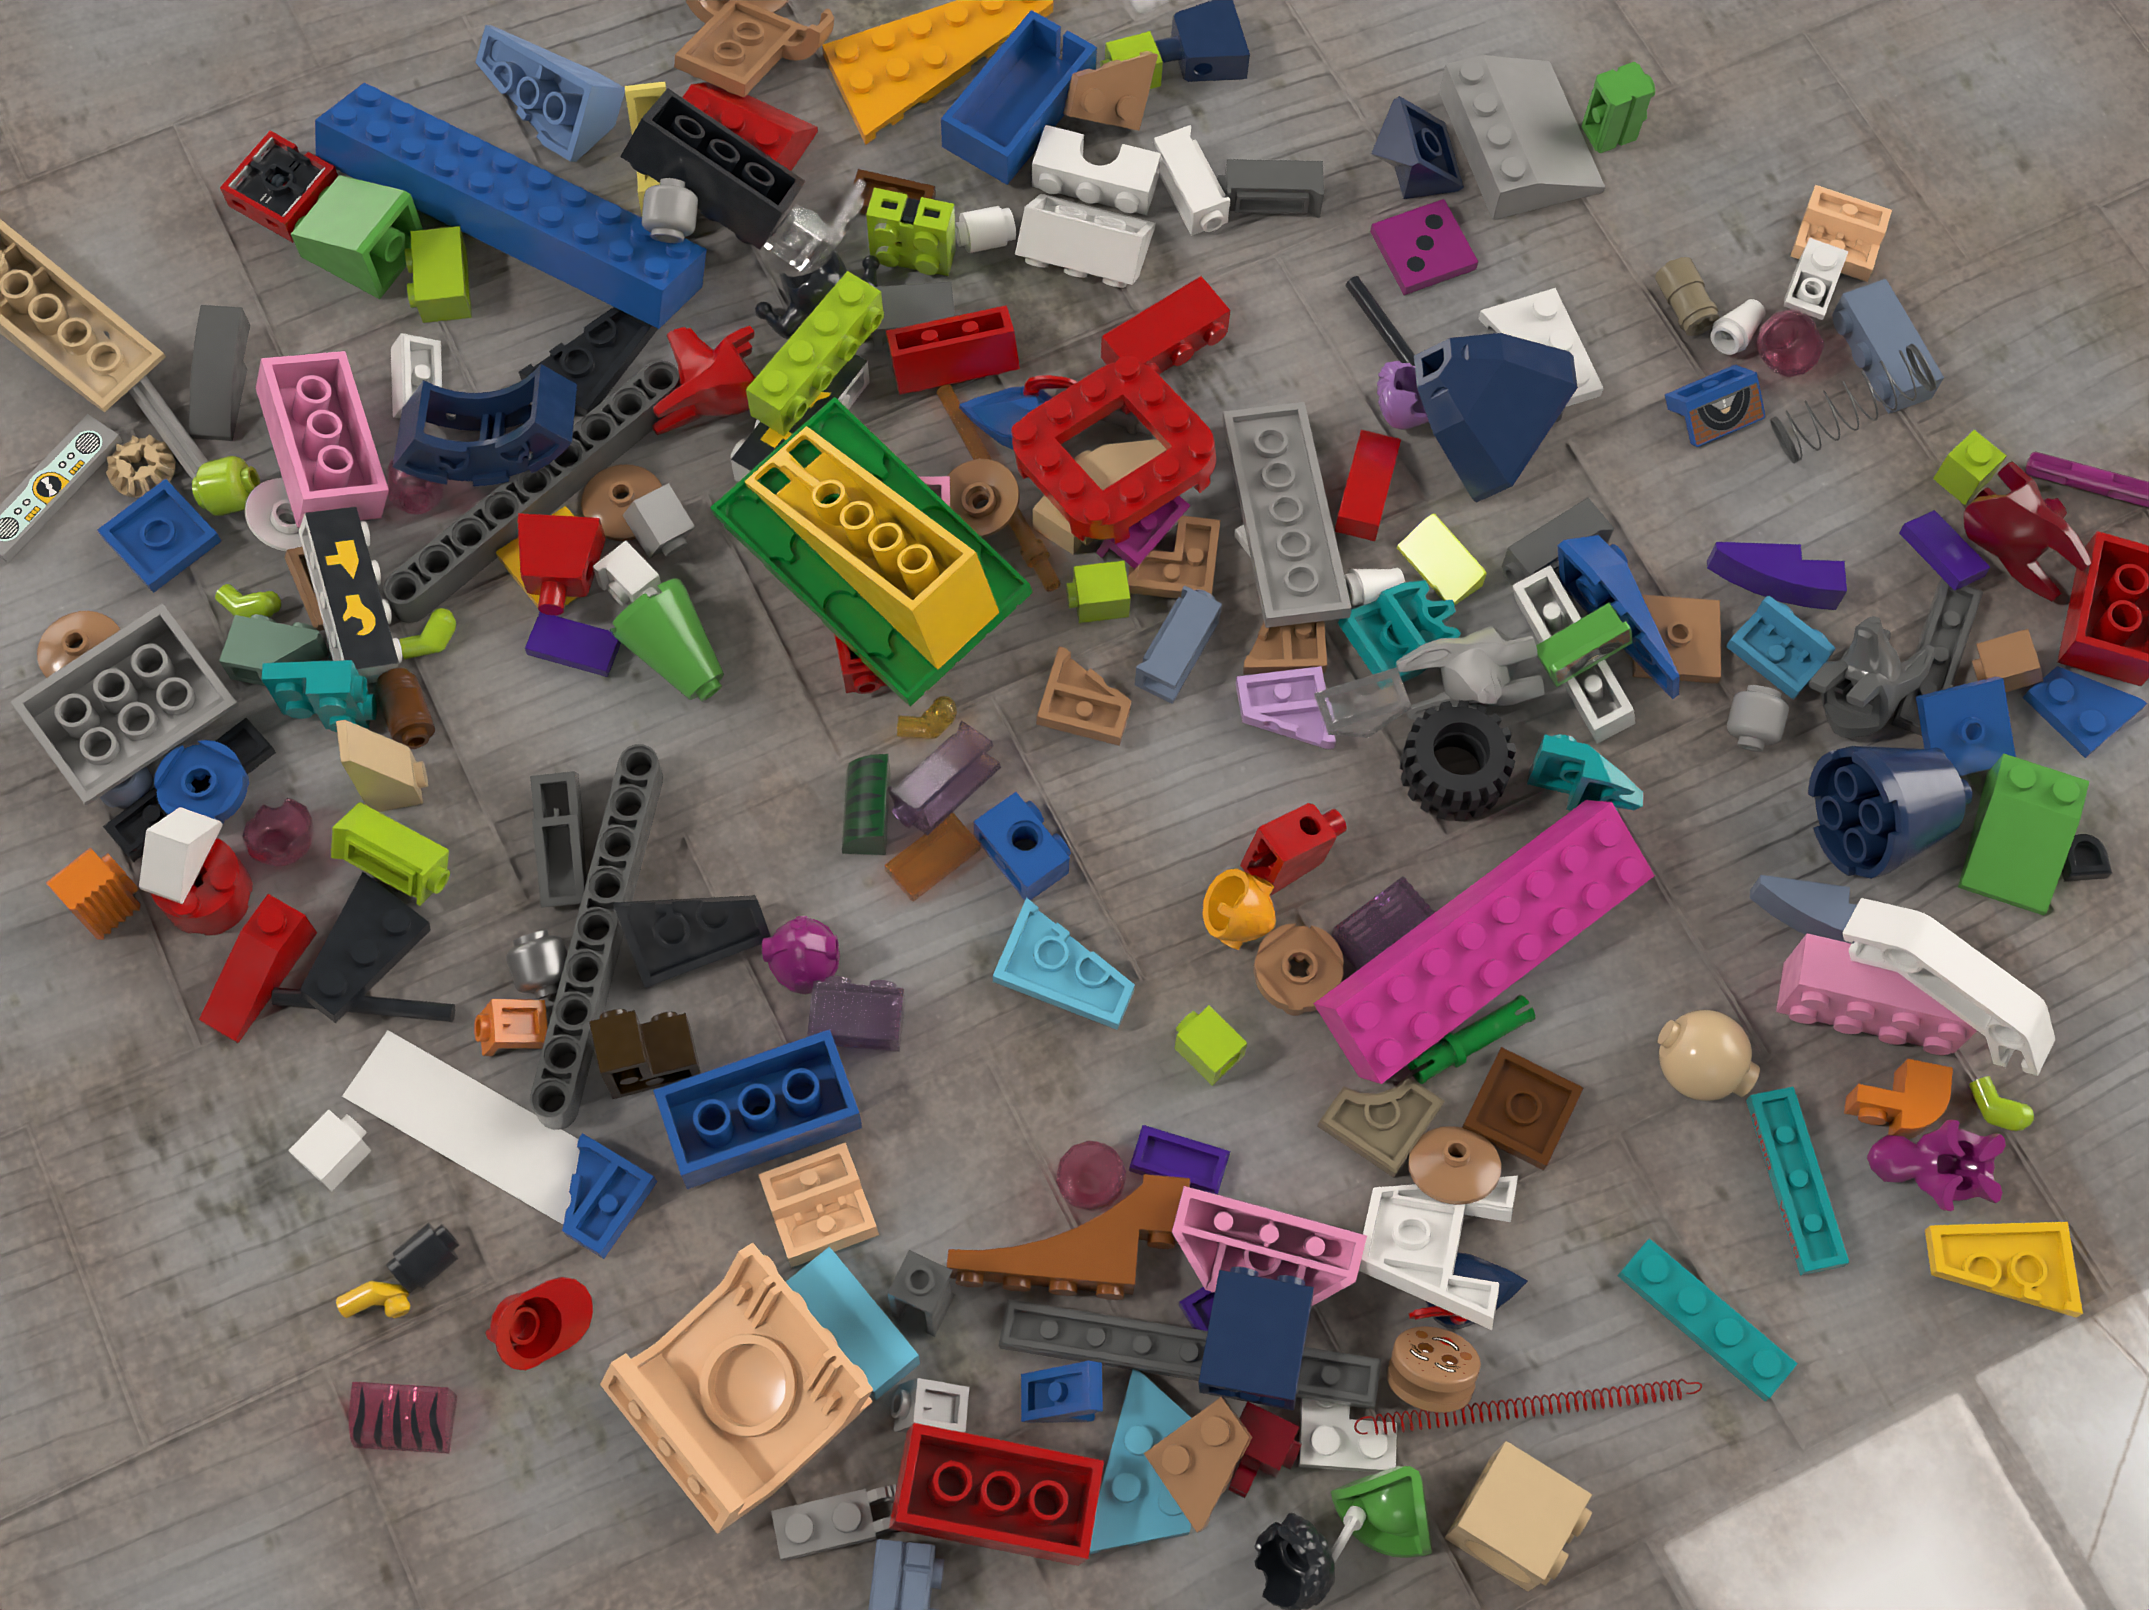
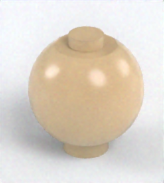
M1713 1010L1692 1011L1682 1015L1676 1021H1668L1659 1034V1059L1663 1074L1671 1086L1686 1097L1700 1101H1714L1722 1099L1732 1092L1743 1097L1750 1092L1759 1077L1760 1067L1751 1061L1752 1048L1747 1034L1734 1019L1723 1013Z

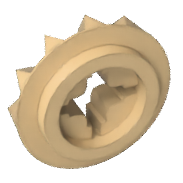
M150 434L146 438L140 439L132 435L131 441L124 445L116 443L115 453L107 457L108 470L106 474L110 483L118 492L129 497L140 498L164 479L170 482L175 472L176 462L172 451L165 441L160 442ZM141 457H144L149 464L148 467L141 466L138 472H135L131 463H139Z

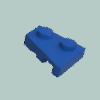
M582 1133L577 1143V1148L580 1152L576 1174H572L569 1189L571 1203L565 1212L562 1231L567 1237L604 1259L650 1194L657 1180L653 1175Z

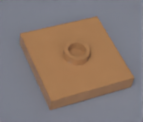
M1642 595L1679 673L1680 681L1718 684L1721 679L1720 600ZM1633 659V677L1651 678Z

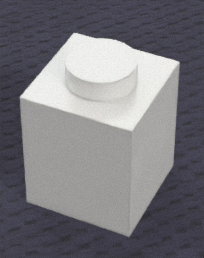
M330 1110L288 1150L302 1166L331 1192L371 1152L370 1148L362 1140L367 1132L348 1114L340 1120Z

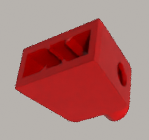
M518 513L520 573L526 592L531 595H540L538 610L541 613L553 616L561 615L564 613L566 597H585L589 594L595 575L593 566L600 560L606 538L601 520L596 517Z
M1307 803L1258 827L1240 866L1246 873L1252 876L1256 875L1270 882L1274 886L1270 894L1272 896L1321 865L1325 861L1337 836L1346 832V822L1336 809H1331L1321 814L1314 804Z

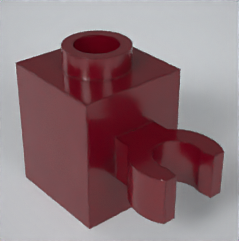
M1248 1401L1239 1419L1252 1436V1439L1244 1455L1239 1459L1241 1462L1228 1488V1491L1244 1499L1258 1469L1276 1478L1282 1466L1291 1470L1302 1446V1443L1294 1440L1299 1426Z

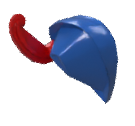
M1053 375L1035 376L1029 378L1024 386L1010 387L959 404V408L986 434L1001 445L1013 450L1011 433L1013 425L1020 421L1027 413L1052 398L1043 389L1069 388L1077 383V381Z

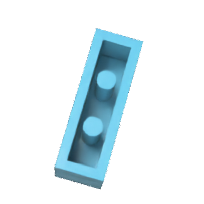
M830 1246L786 1281L792 1291L799 1293L803 1297L808 1310L820 1325L827 1328L834 1335L839 1348L848 1359L863 1370L868 1383L873 1388L871 1395L875 1400L880 1398L920 1364L918 1353Z

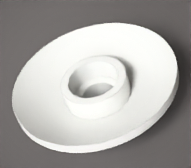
M283 478L271 479L259 484L251 491L245 505V518L250 530L263 543L277 550L287 551L288 549L301 547L299 528H297ZM282 520L288 521L291 524H286Z

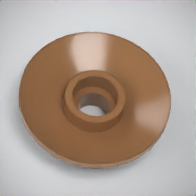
M975 459L957 466L947 475L950 476V508L982 538L999 532L1014 517L1020 500L1019 486L1012 472L1001 463L989 459ZM980 501H989L983 508L976 509Z
M624 464L606 468L596 474L584 489L581 500L584 517L600 518L607 539L615 541L637 539L622 515L634 500L662 487V484L654 474L639 466ZM620 493H629L624 499L615 498Z
M78 611L59 618L46 629L38 644L37 660L42 673L46 678L120 631V628L108 616L94 611ZM83 640L79 647L71 648L74 643Z
M1446 1126L1426 1132L1421 1136L1409 1154V1172L1414 1183L1426 1195L1443 1203L1462 1205L1477 1202L1488 1196L1495 1189L1500 1179L1501 1161L1495 1147L1485 1137L1462 1127Z

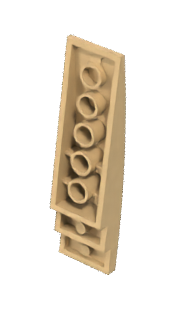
M0 219V334L103 412H106L166 357L165 354ZM104 331L109 333L110 339L105 335Z

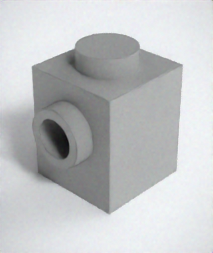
M669 483L634 500L622 515L648 558L661 552L666 557L678 552L688 544L685 539L695 528Z

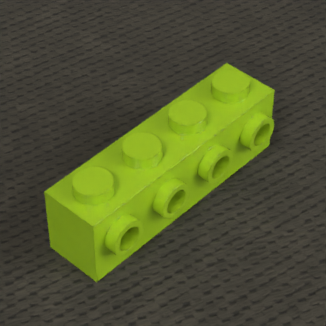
M847 271L748 386L746 393L750 415L785 436L794 424L804 416L807 409L821 392L830 385L832 379L842 367L853 358L863 342L881 324L884 319L881 291Z

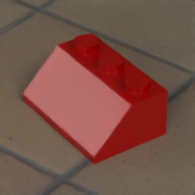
M709 82L691 84L682 96L689 103L790 171L793 170L818 133V127L749 95L742 97Z

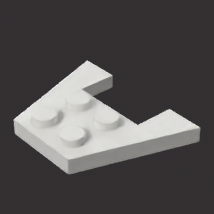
M1518 1176L1500 1177L1497 1186L1488 1196L1477 1202L1462 1205L1437 1201L1422 1192L1416 1184L1373 1188L1363 1235H1367L1359 1271L1492 1330L1499 1283L1453 1275L1464 1215L1511 1222Z

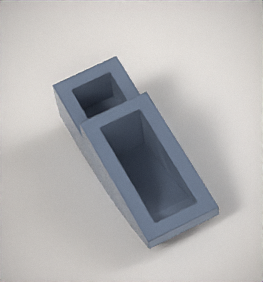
M1760 875L1750 889V899L1796 931L1805 935L1808 933L1851 943L1845 941L1842 934L1857 907L1855 904H1849L1850 887Z

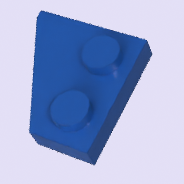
M2059 666L2055 667L2043 678L2044 682L2035 684L2022 697L2084 758L2089 756L2147 705L2139 697Z

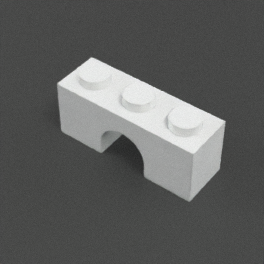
M1045 125L1032 162V187L1039 188L1049 194L1059 193L1079 198L1086 203H1099L1115 207L1126 213L1135 212L1147 215L1159 179L1161 153L1122 144L1118 157L1112 163L1102 166L1093 165L1083 158L1084 134Z

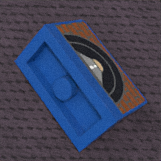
M1738 365L1730 366L1664 394L1668 410L1685 416L1690 443L1696 447L1765 418L1757 372Z

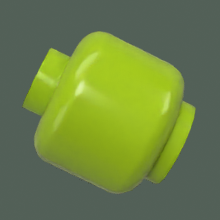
M228 456L202 464L192 480V491L196 502L201 508L207 509L213 515L224 516L245 510L249 494L261 482L258 472L254 467L248 466L240 457Z

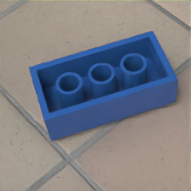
M830 1029L653 1090L681 1177L687 1189L862 1128L860 1113ZM758 1108L767 1109L760 1115H752Z

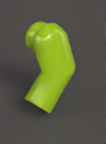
M225 584L219 588L215 595L216 601L233 616L239 615L251 618L252 615L258 614L270 618L274 613L279 612L281 608V599L274 591L256 592L243 596L231 584Z
M445 608L436 609L432 612L420 635L400 638L403 658L409 659L442 652L456 629V620L452 612Z
M1990 1076L1977 1079L1968 1084L1987 1123L2010 1131H2021L2032 1124L2034 1113L2031 1107L2024 1103L1999 1097Z

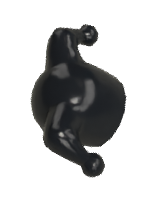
M837 251L832 252V256L827 263L811 273L794 277L787 276L785 273L779 274L785 293L790 301L787 311L784 315L773 312L770 303L759 302L755 307L757 317L765 319L776 333L783 338L789 339L847 272ZM868 255L862 260V266L865 271L860 279L873 287H878L876 270L879 268L880 262L876 256Z

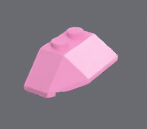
M1184 1186L1172 1230L1174 1237L1205 1290L1215 1292L1219 1270L1230 1272L1231 1267H1245L1259 1273L1258 1277L1277 1280L1279 1275H1289L1303 1279L1305 1286L1314 1287L1312 1306L1356 1282L1367 1235Z

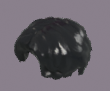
M1288 1513L1281 1524L1278 1522L1271 1524L1257 1538L1254 1547L1258 1555L1254 1562L1256 1569L1262 1570L1266 1579L1265 1589L1262 1594L1263 1598L1282 1610H1307L1313 1605H1318L1326 1597L1335 1583V1563L1327 1539L1317 1531L1310 1521L1297 1516L1295 1513Z

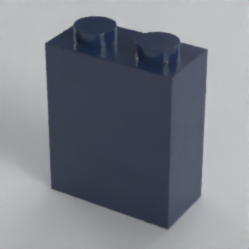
M1231 1267L1230 1272L1219 1270L1198 1381L1199 1393L1294 1411L1314 1287L1305 1286L1303 1279L1289 1275H1279L1277 1280L1258 1277L1259 1273L1245 1267Z

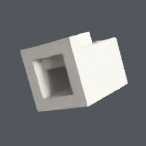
M627 541L623 542L593 566L598 585L604 591L607 589L621 606L626 603L630 605L645 593L648 597L662 593L657 586L661 584L659 574Z

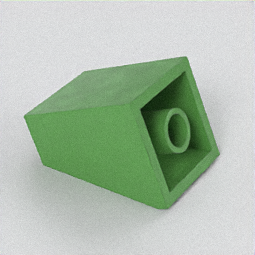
M339 175L330 187H326L320 193L317 203L308 214L297 221L291 236L300 257L368 294L381 299L406 267L405 249L411 248L410 231L423 230L410 193Z

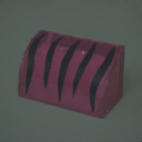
M352 1382L349 1405L351 1443L354 1448L449 1454L457 1395L449 1387Z

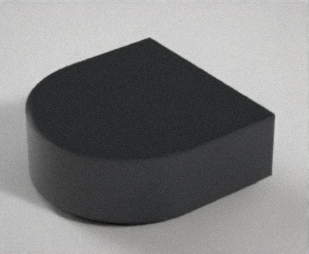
M2075 835L2062 869L2064 882L2108 878L2112 874V869L2104 844L2092 835Z

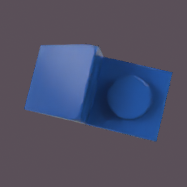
M1084 1361L1021 1374V1422H1092L1095 1419V1413L1103 1411L1102 1363Z

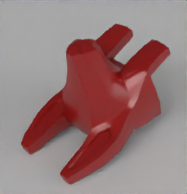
M750 325L727 335L715 349H712L703 342L692 328L680 327L667 334L678 366L681 386L653 407L655 415L658 418L663 417L652 425V429L657 436L689 424L703 416H730L750 410L746 389L756 377H754L743 358L752 353L753 349L749 340L754 338L755 331Z

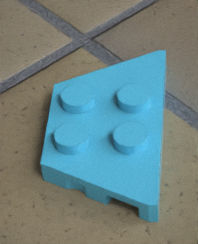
M1132 1370L1100 1489L1089 1554L1126 1545L1133 1546L1148 1543V1541L1161 1538L1168 1539L1188 1535L1190 1532L1191 1523L1144 1453L1189 1421L1191 1417L1138 1370Z

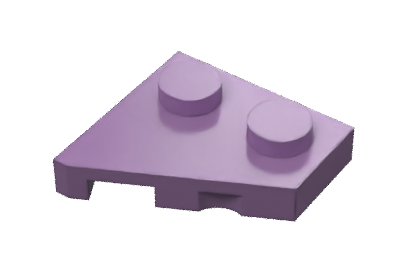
M1322 666L1236 677L1235 684L1242 723L1325 749H1334L1336 740Z

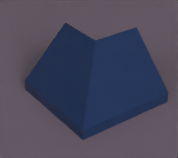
M1400 96L1395 98L1371 154L1395 167L1403 199L1458 192L1463 189L1464 185L1446 123Z

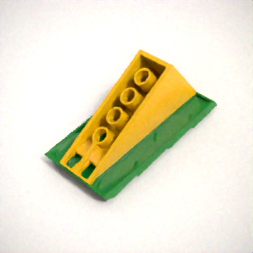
M835 397L710 507L714 516L724 524L725 528L910 707L924 695L926 690L928 691L951 670L957 661L959 662L980 643L987 633H990L1010 615L1017 605H1020L1033 593L1029 582Z

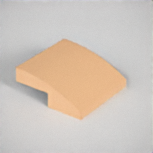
M1815 185L1790 257L1800 259L1809 238L1848 251L1841 273L1868 282L1875 265L1880 244L1885 236L1892 210Z
M846 1142L758 1174L791 1268L813 1260L829 1246L835 1252L879 1235Z

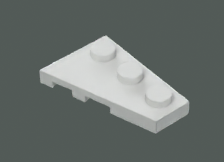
M1556 288L1480 311L1478 319L1487 329L1492 327L1497 333H1504L1566 350L1574 356L1578 388L1566 407L1601 396L1603 386Z

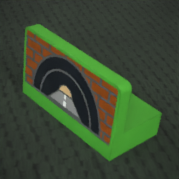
M1607 603L1536 645L1537 657L1555 686L1558 687L1632 644L1633 641L1631 628L1626 621L1622 623L1611 604Z

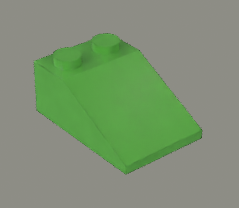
M2003 753L1986 774L1958 888L2044 916L2048 911L2078 828L2089 781Z

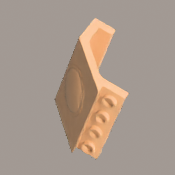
M754 1243L738 1251L723 1281L659 1341L632 1359L625 1353L611 1362L600 1384L717 1534L771 1497L873 1402L869 1397L873 1388L868 1383L863 1370L848 1359L839 1348L834 1335L827 1328L820 1325L808 1310L803 1297L799 1293L792 1291L778 1274L774 1262L768 1256L763 1255Z

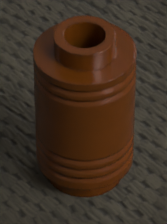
M394 668L382 673L377 678L375 693L392 740L408 746L410 749H417L426 745L435 733V726L417 677L406 668Z

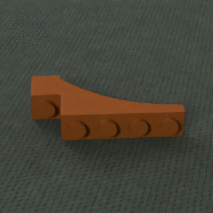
M1144 1174L1142 1185L1108 1211L1076 1228L1047 1239L1018 1246L993 1249H948L947 1268L953 1270L950 1278H956V1284L966 1287H982L984 1281L1003 1283L1002 1288L1011 1291H1029L1031 1285L1049 1287V1292L1056 1295L1073 1296L1077 1295V1290L1096 1291V1297L1107 1300L1124 1299V1294L1133 1295L1138 1240H1146L1149 1247L1157 1249L1175 1248V1243H1178L1172 1230L1184 1186L1190 1187V1178Z

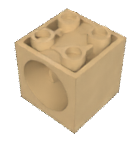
M1505 1441L1488 1460L1444 1539L1521 1588L1530 1591L1540 1583L1546 1586L1550 1579L1555 1580L1569 1555L1562 1548L1565 1543L1569 1544L1574 1536L1578 1537L1591 1517L1592 1511L1585 1507L1592 1494Z

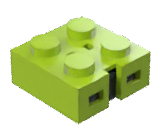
M874 188L866 213L870 255L876 256L880 264L886 267L899 266L914 269L926 275L939 274L949 276L956 251L954 204L923 197L920 200L907 198V194Z

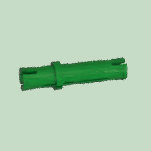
M1518 995L1512 1001L1462 1028L1455 1034L1449 1032L1439 1040V1043L1428 1048L1407 1064L1410 1071L1424 1063L1428 1065L1412 1076L1418 1083L1424 1084L1428 1079L1450 1066L1460 1067L1467 1062L1466 1057L1526 1023L1534 1021L1535 1012L1533 1008L1515 1015L1517 1010L1530 1004V1002L1523 995Z

